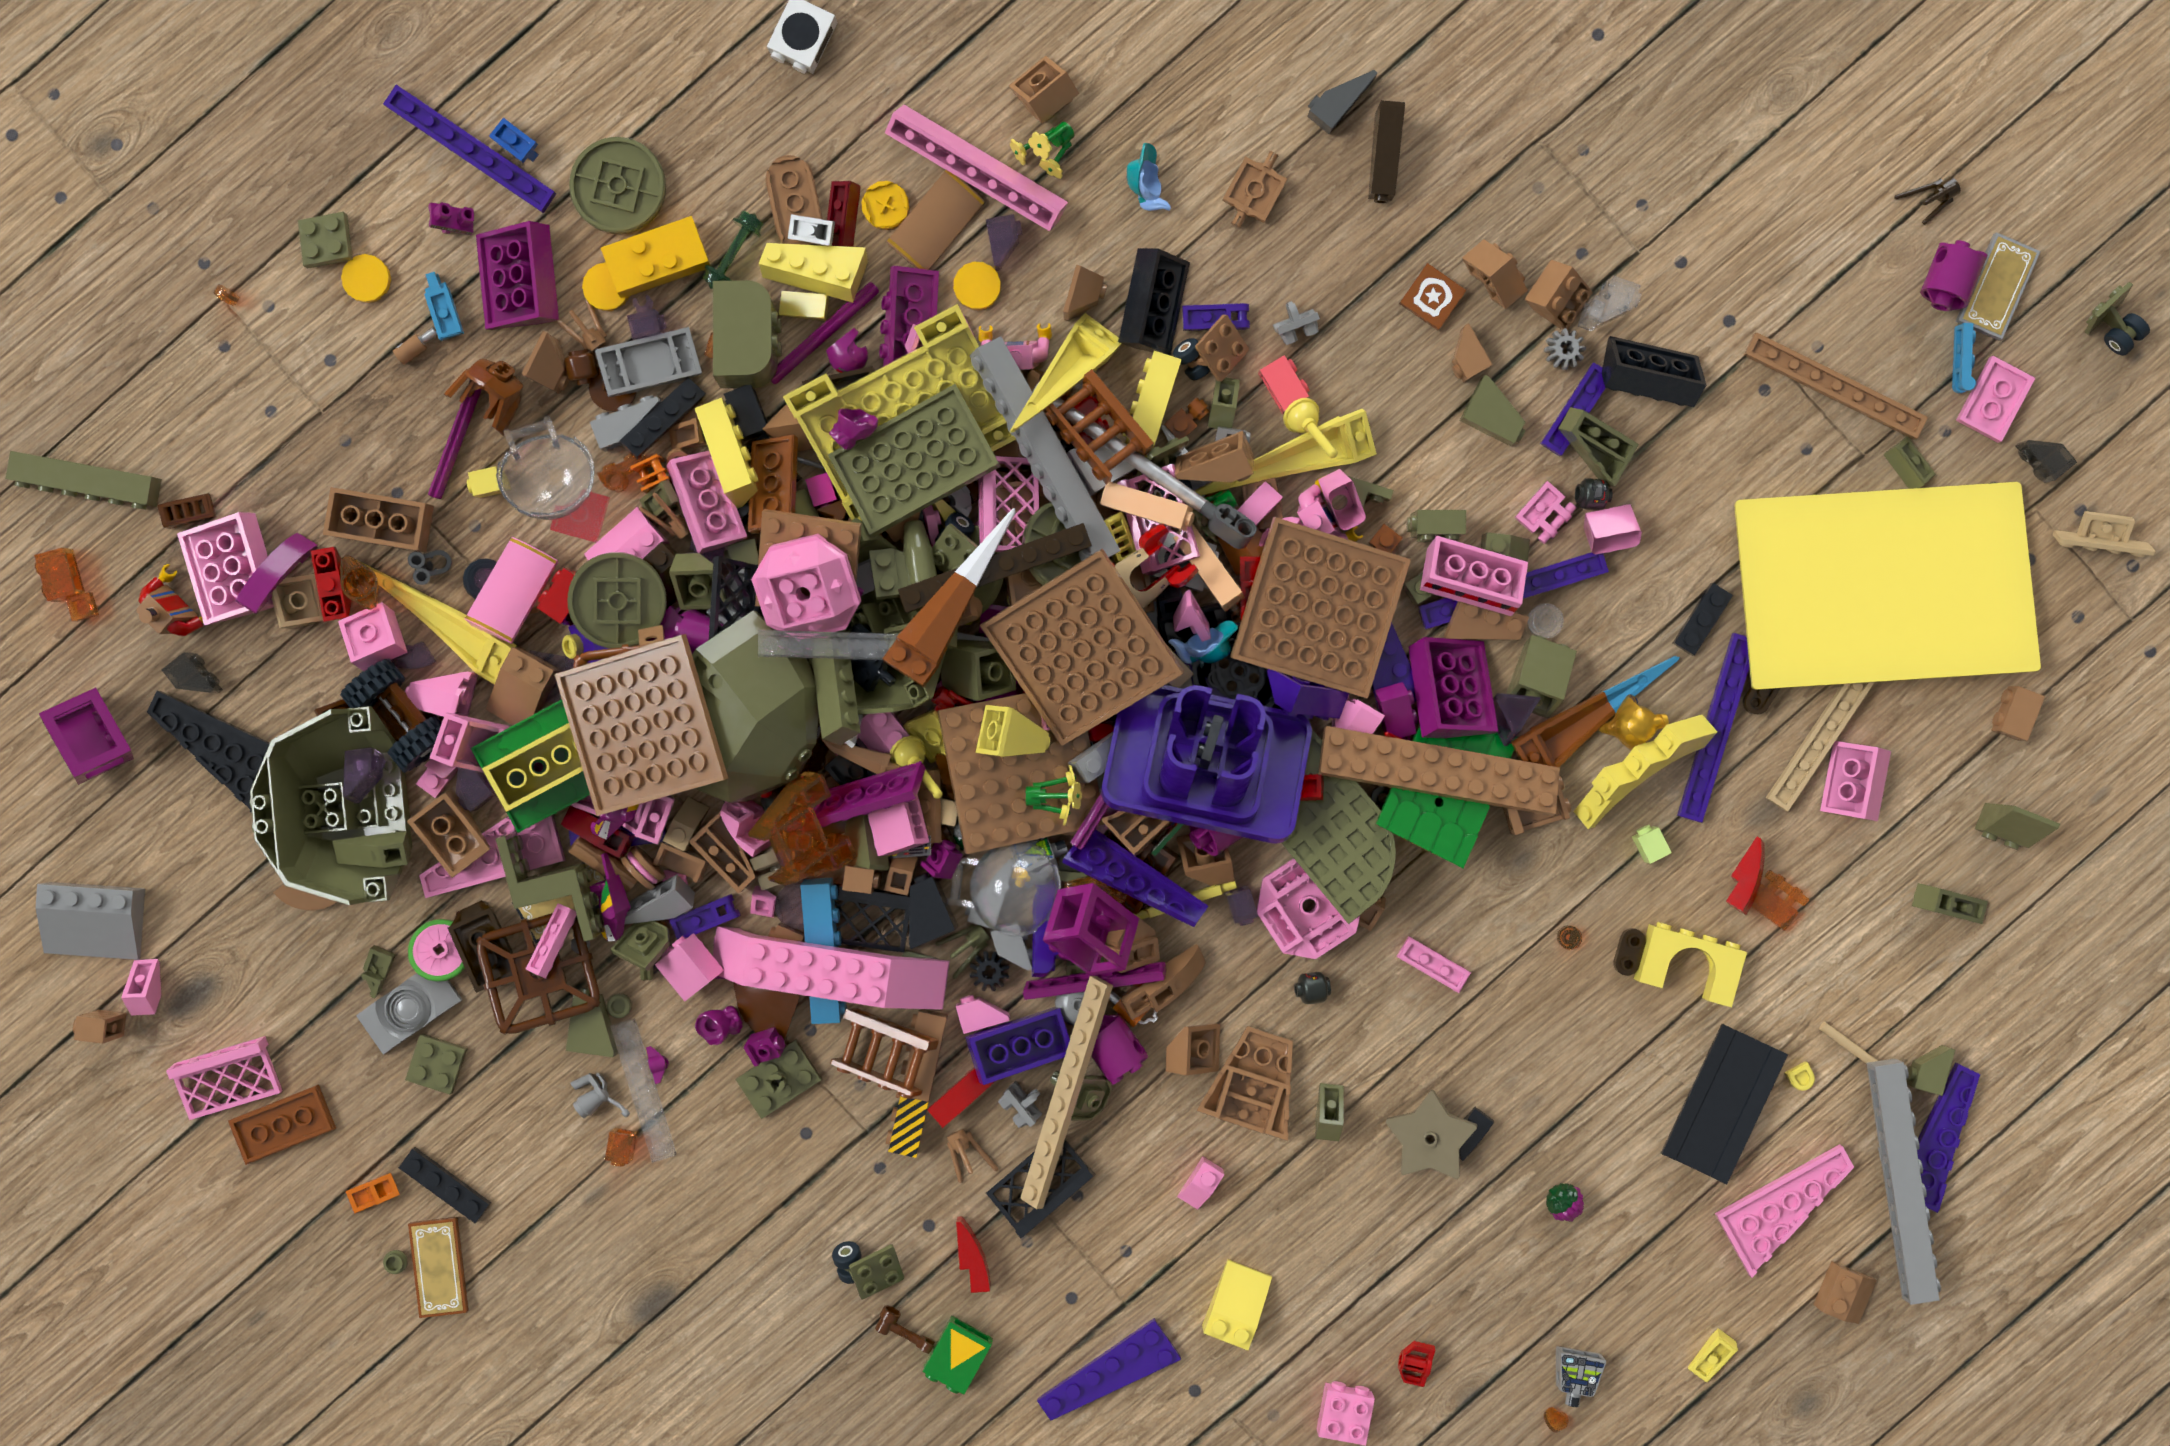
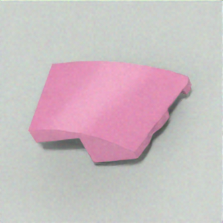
M725 801L720 815L727 830L737 844L750 856L754 857L783 838L784 830L766 819L767 815L763 807L754 801L735 803Z

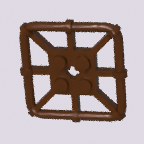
M553 913L530 920L528 918L522 919L520 923L489 931L482 937L479 936L476 940L478 943L477 954L485 981L483 985L484 990L488 992L495 1022L500 1029V1033L504 1035L507 1033L516 1034L546 1024L552 1026L557 1021L587 1013L600 1005V991L591 962L593 956L588 951L586 941L583 940L577 915L572 929L580 956L561 961L558 952L553 962V967L546 979L543 977L538 979L536 975L532 976V972L526 970V967L536 949L531 929L547 925ZM523 932L528 949L511 954L490 941ZM487 948L509 960L513 976L494 980ZM582 963L590 996L567 984L563 970L564 967ZM515 983L518 999L505 1020L497 988ZM566 990L586 1001V1003L553 1012L548 994ZM541 996L545 1015L513 1024L525 1001Z

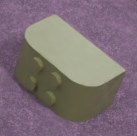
M748 280L713 281V377L721 389L739 388L745 385H751L753 388L762 387L768 384L775 376L778 357L782 356V345L778 339V333H782V322L778 317V312L768 291L757 282Z

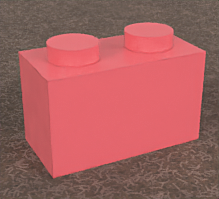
M1285 355L1258 372L1282 414L1285 413L1288 406L1295 400L1308 398V392L1310 391L1306 382L1303 379L1299 380L1295 373L1297 368L1292 359L1287 360Z

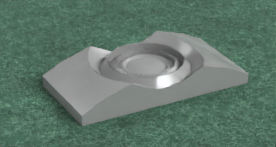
M689 327L595 349L608 397L635 393L658 385L676 383L686 380L688 377L692 378L702 374Z
M416 973L360 1012L357 1018L384 1055L461 1002L462 998L449 980L431 981Z

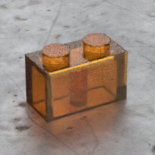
M62 547L34 555L36 559L35 569L41 577L43 584L41 590L47 601L62 602L86 595L73 549Z

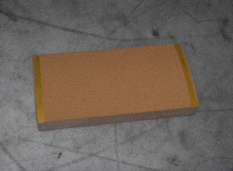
M945 170L886 242L889 247L913 267L930 270L985 204V201L962 179Z

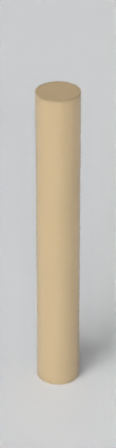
M1826 1022L1820 1025L1819 1030L1864 1063L1878 1061Z

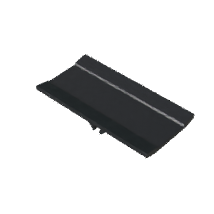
M1721 1024L1661 1154L1727 1185L1788 1054Z

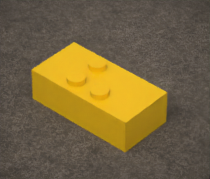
M692 216L601 247L610 276L620 298L629 297L711 268Z

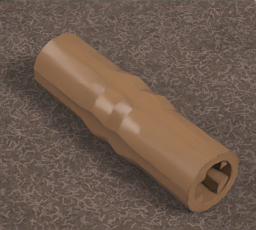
M578 836L568 852L606 878L601 854L607 852ZM608 854L615 874H619L624 890L629 892L637 880L622 863Z

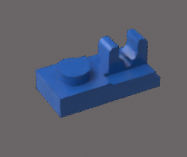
M502 118L489 135L492 140L522 163L527 158L534 162L539 155L534 151L538 144L505 118Z

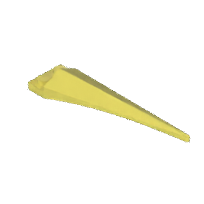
M1085 313L1074 324L1010 429V433L1015 432L1080 383L1084 378V374L1091 369L1096 371L1108 362L1110 357L1121 346V343L1118 342L1119 338Z
M1359 409L1342 417L1337 416L1318 426V429L1337 450L1338 454L1335 458H1330L1310 433H1304L1254 459V474L1248 479L1240 482L1236 480L1231 483L1212 481L1194 491L1202 496L1274 477L1352 464L1374 456L1377 453L1366 411Z
M352 560L351 564L363 572L356 561ZM358 561L365 568L370 579L379 584V586L425 623L477 675L495 685L501 666L511 648L517 646L516 644H510L471 626L465 620L466 614Z

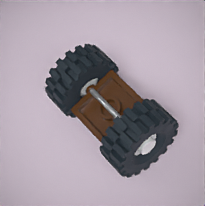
M389 658L377 662L374 666L371 665L366 671H362L358 677L353 678L352 682L348 683L341 691L340 696L350 708L372 706L387 730L397 741L387 753L402 772L411 771L414 767H418L422 762L427 761L432 753L442 722L437 716L426 720L422 712L407 697L406 692L400 688L405 681V677Z

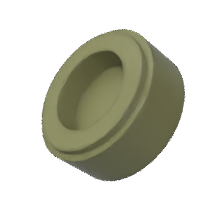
M622 993L615 994L607 1002V1010L615 1018L625 1017L632 1009L631 999Z

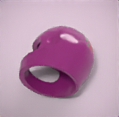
M855 328L851 329L826 350L830 364L839 373L864 368L867 363L868 351L866 346L859 348L854 343V339L859 333Z

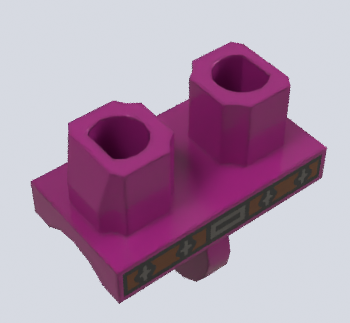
M431 202L428 205L430 228L440 229L444 234L456 232L472 235L474 233L473 208L464 207L462 209L452 207L450 204L443 202L440 204Z

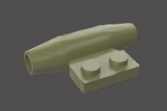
M920 520L909 521L904 524L903 552L893 548L869 551L876 600L900 597L898 589L937 576L932 546L924 524Z

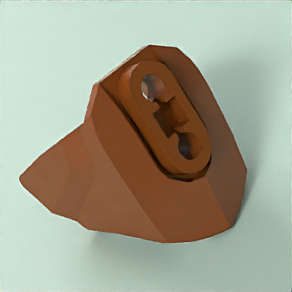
M479 359L458 377L444 395L451 398L463 383L470 378L471 380L461 394L459 401L463 403L467 397L471 398L475 390H485L489 394L490 406L483 418H494L492 427L504 436L519 406L520 391L523 388V384L518 378L513 376L515 369L504 361L495 363L487 359Z

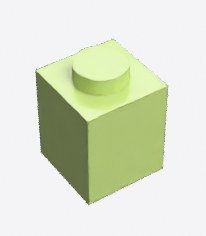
M1646 825L1637 830L1638 834L1632 836L1646 863L1651 864L1672 853L1659 827Z

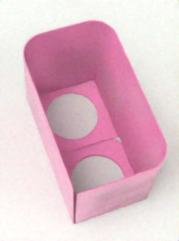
M1341 469L1318 480L1330 513L1342 530L1351 529L1364 522L1366 515L1354 483ZM1337 495H1344L1348 500L1347 505L1341 510H1335L1332 507V500Z
M1630 504L1585 513L1584 531L1593 554L1632 548L1640 543L1642 532Z

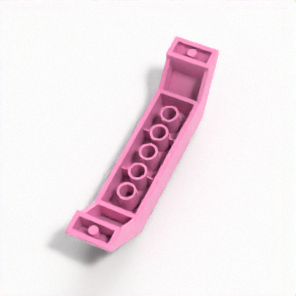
M447 712L442 721L430 759L451 767L455 766L483 772L470 748L511 726ZM535 763L533 768L536 772H540L543 769V765ZM590 795L571 805L596 815ZM669 795L639 804L634 819L624 823L622 826L634 833L636 837L658 845L675 798Z
M717 925L713 957L724 969L718 976L742 986L881 1008L943 1009L950 963V961L896 957L756 935L740 928Z

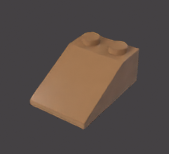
M1240 431L1177 456L1174 475L1176 479L1230 483L1236 480L1239 482L1244 481L1254 474V454L1244 432Z
M512 647L500 668L486 710L512 725L517 724L541 710L556 683L554 674L560 673L562 670L522 647Z
M452 789L443 793L407 821L451 878L491 849L467 807Z

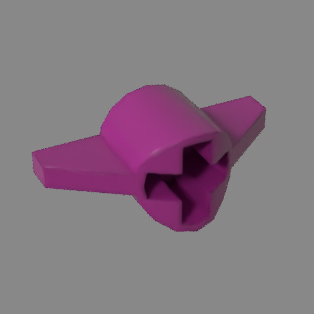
M652 1046L646 1047L649 1068L653 1074L655 1084H659L662 1081L665 1070L668 1068L669 1061Z

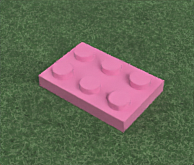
M1995 356L1989 357L1976 381V386L1972 389L1956 421L1997 443L2002 442L2035 378Z

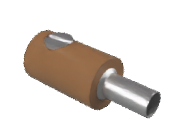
M431 328L420 337L415 334L397 346L393 353L405 365L427 349L425 343L434 338L437 332L434 328Z

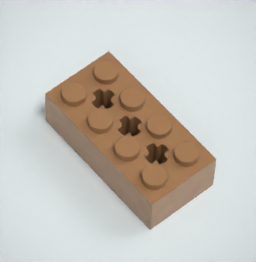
M331 487L323 535L426 553L434 506L421 502ZM354 514H358L357 519H353ZM377 518H381L380 523H376ZM400 522H405V526L400 527Z

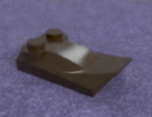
M482 900L456 912L453 923L447 927L476 993L483 991V985L485 984L477 954L478 943L476 940L479 936L482 937L489 931L502 928L493 908L486 905ZM506 937L490 941L513 954ZM487 948L494 980L513 976L509 960Z

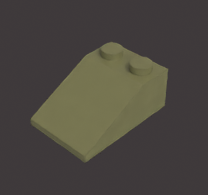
M1985 803L1975 830L1983 832L1981 836L1992 841H1996L1997 838L2005 841L2004 846L2018 850L2019 847L2030 848L2057 830L2060 823L2016 806Z

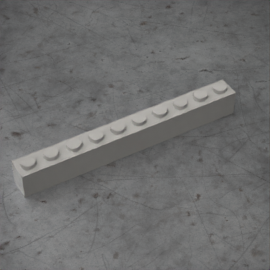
M998 337L976 348L970 355L973 368L979 372L983 379L986 391L991 393L997 411L1006 420L1007 428L1010 432L1033 392L1002 337ZM1041 411L1015 432L1011 433V435L1015 436L1021 454L1030 463L1033 475L1039 479L1045 497L1051 501L1057 518L1063 522L1065 528L1084 523L1092 547L1079 551L1081 561L1102 548L1110 558L1121 550L1044 412Z
M1895 1058L1868 1062L1869 1083L1902 1299L1910 1305L1939 1301L1938 1292L1941 1291V1285L1936 1277L1935 1268H1937V1260L1932 1253L1931 1247L1934 1244V1239L1928 1227L1930 1213L1925 1206L1924 1200L1927 1192L1921 1180L1923 1166L1917 1154L1919 1141L1914 1134L1913 1126L1916 1125V1119L1910 1107L1912 1094L1910 1089L1907 1088L1908 1069L1904 1062Z

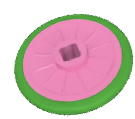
M445 919L429 921L419 927L411 937L408 946V958L412 968L421 977L431 981H446L456 977L465 969L447 929L453 921ZM441 945L445 951L438 955L435 949Z

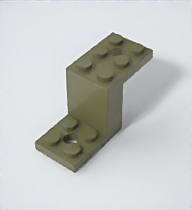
M512 831L496 838L514 909L572 895L583 940H592L602 932L604 927L601 914L597 913L595 906L598 904L597 895L590 890L589 882L592 881L589 868H585L584 863L528 876L527 873L530 872L527 859H523L521 851L523 849V841L521 836H517L516 831Z

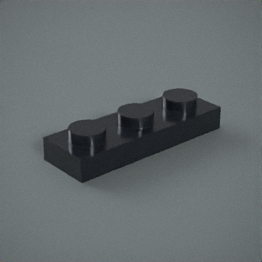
M1710 583L1672 643L1691 656H1695L1733 595L1715 583Z

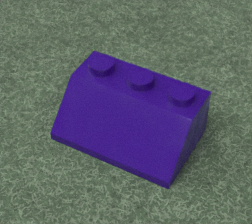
M1268 669L1267 673L1274 702L1283 708L1285 714L1294 717L1300 714L1311 719L1313 716L1323 720H1329V718L1340 719L1349 693Z

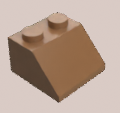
M1044 56L1009 85L1010 89L1031 115L1042 124L1050 120L1062 107L1070 104L1073 98L1079 94L1067 72L1047 56Z
M1831 1261L1813 1305L1830 1316L1845 1322L1859 1324L1877 1280Z

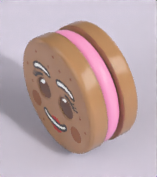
M634 846L627 855L621 858L625 868L649 890H653L656 887L655 884H658L659 881L666 877L661 867L653 865L654 860L638 846Z

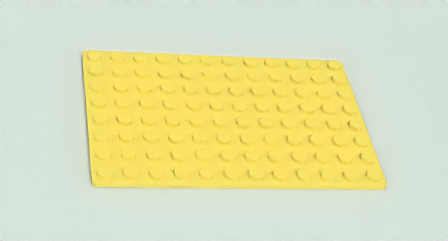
M2019 482L1744 499L1735 502L1750 677L1753 689L2022 673L2040 670L2041 663L2022 486Z

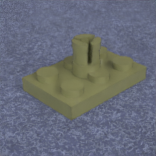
M796 1039L785 1047L780 1057L761 1062L759 1066L751 1068L735 1080L760 1118L763 1119L821 1081L822 1078Z

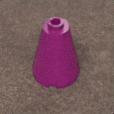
M687 610L681 615L684 617L681 623H676L673 637L686 634L691 653L693 654L696 648L709 640L710 617L696 610Z

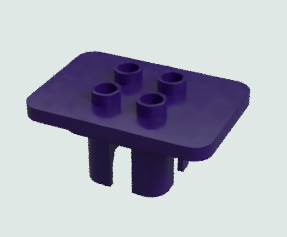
M1164 685L1117 713L1101 788L1102 798L1109 807L1119 811L1274 844L1282 843L1291 836L1296 825L1312 735L1311 725L1304 716L1297 714L1296 717L1287 715L1281 709L1263 706L1257 699L1246 695L1237 694L1235 700L1211 695L1212 688L1198 685L1189 686L1185 689ZM1214 715L1224 717L1208 770L1198 767L1201 759L1196 756L1200 743L1205 744L1207 737L1203 736L1207 721L1212 723Z

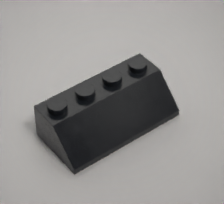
M1159 248L1137 249L1118 340L1119 343L1134 349L1149 352L1157 351L1171 356L1190 262Z
M1613 336L1608 338L1602 367L1605 388L1612 391L1631 393L1635 396H1645L1657 401L1672 402L1679 406L1695 407L1707 386L1697 355Z

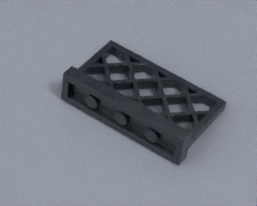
M720 556L714 557L709 640L734 624L739 617L743 618L751 611H757L764 618L761 607L755 606L756 592L751 580L758 568V564L754 565ZM722 564H725L730 572L726 578L722 574ZM742 568L745 569L744 582L738 574ZM732 578H734L738 585L734 592L728 584ZM722 588L728 595L724 602L720 597V590ZM741 592L743 594L742 606L737 599V596ZM731 602L737 610L733 616H731L727 609ZM721 612L727 620L723 626L718 621Z
M833 883L838 888V899H835L836 908H839V911L846 919L844 923L837 927V931L849 923L856 932V935L850 939H845L841 935V944L905 952L910 916V894L907 896L877 889L872 894L842 890L843 884ZM836 900H842L844 902H842L839 905V903ZM848 901L854 902L860 909L850 918L841 907ZM860 903L868 905L863 908ZM871 905L878 906L884 913L875 921H872L865 911ZM883 907H890L891 909L886 912ZM895 908L905 910L904 920L897 925L889 916V913ZM860 913H863L870 924L859 931L851 920ZM886 916L893 925V928L883 935L875 923ZM903 924V931L901 932L898 927ZM872 926L880 938L874 942H867L862 933ZM896 930L901 936L900 946L890 945L885 937ZM859 936L862 941L854 939ZM883 940L885 944H879L878 942Z
M1066 1139L1063 1143V1156H1059L1060 1159H1063L1062 1172H1054V1175L1061 1176V1184L1057 1189H1049L1048 1192L1053 1193L1046 1198L1043 1209L1034 1208L1028 1213V1207H1032L1026 1202H1012L1013 1188H1024V1186L1014 1185V1175L1017 1172H1029L1035 1151L986 1192L988 1197L1014 1227L1020 1239L1096 1175ZM1068 1151L1072 1156H1066V1152ZM1066 1159L1076 1160L1081 1169L1075 1174L1065 1173ZM1029 1163L1028 1169H1022ZM1069 1176L1070 1178L1064 1182V1177ZM1011 1178L1010 1185H1006L1005 1183ZM1000 1187L1010 1188L1009 1202L999 1201L994 1192ZM1012 1206L1025 1207L1024 1218L1018 1223L1011 1215Z

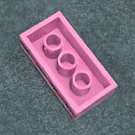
M1436 536L1427 548L1420 590L1512 616L1522 605L1528 562Z

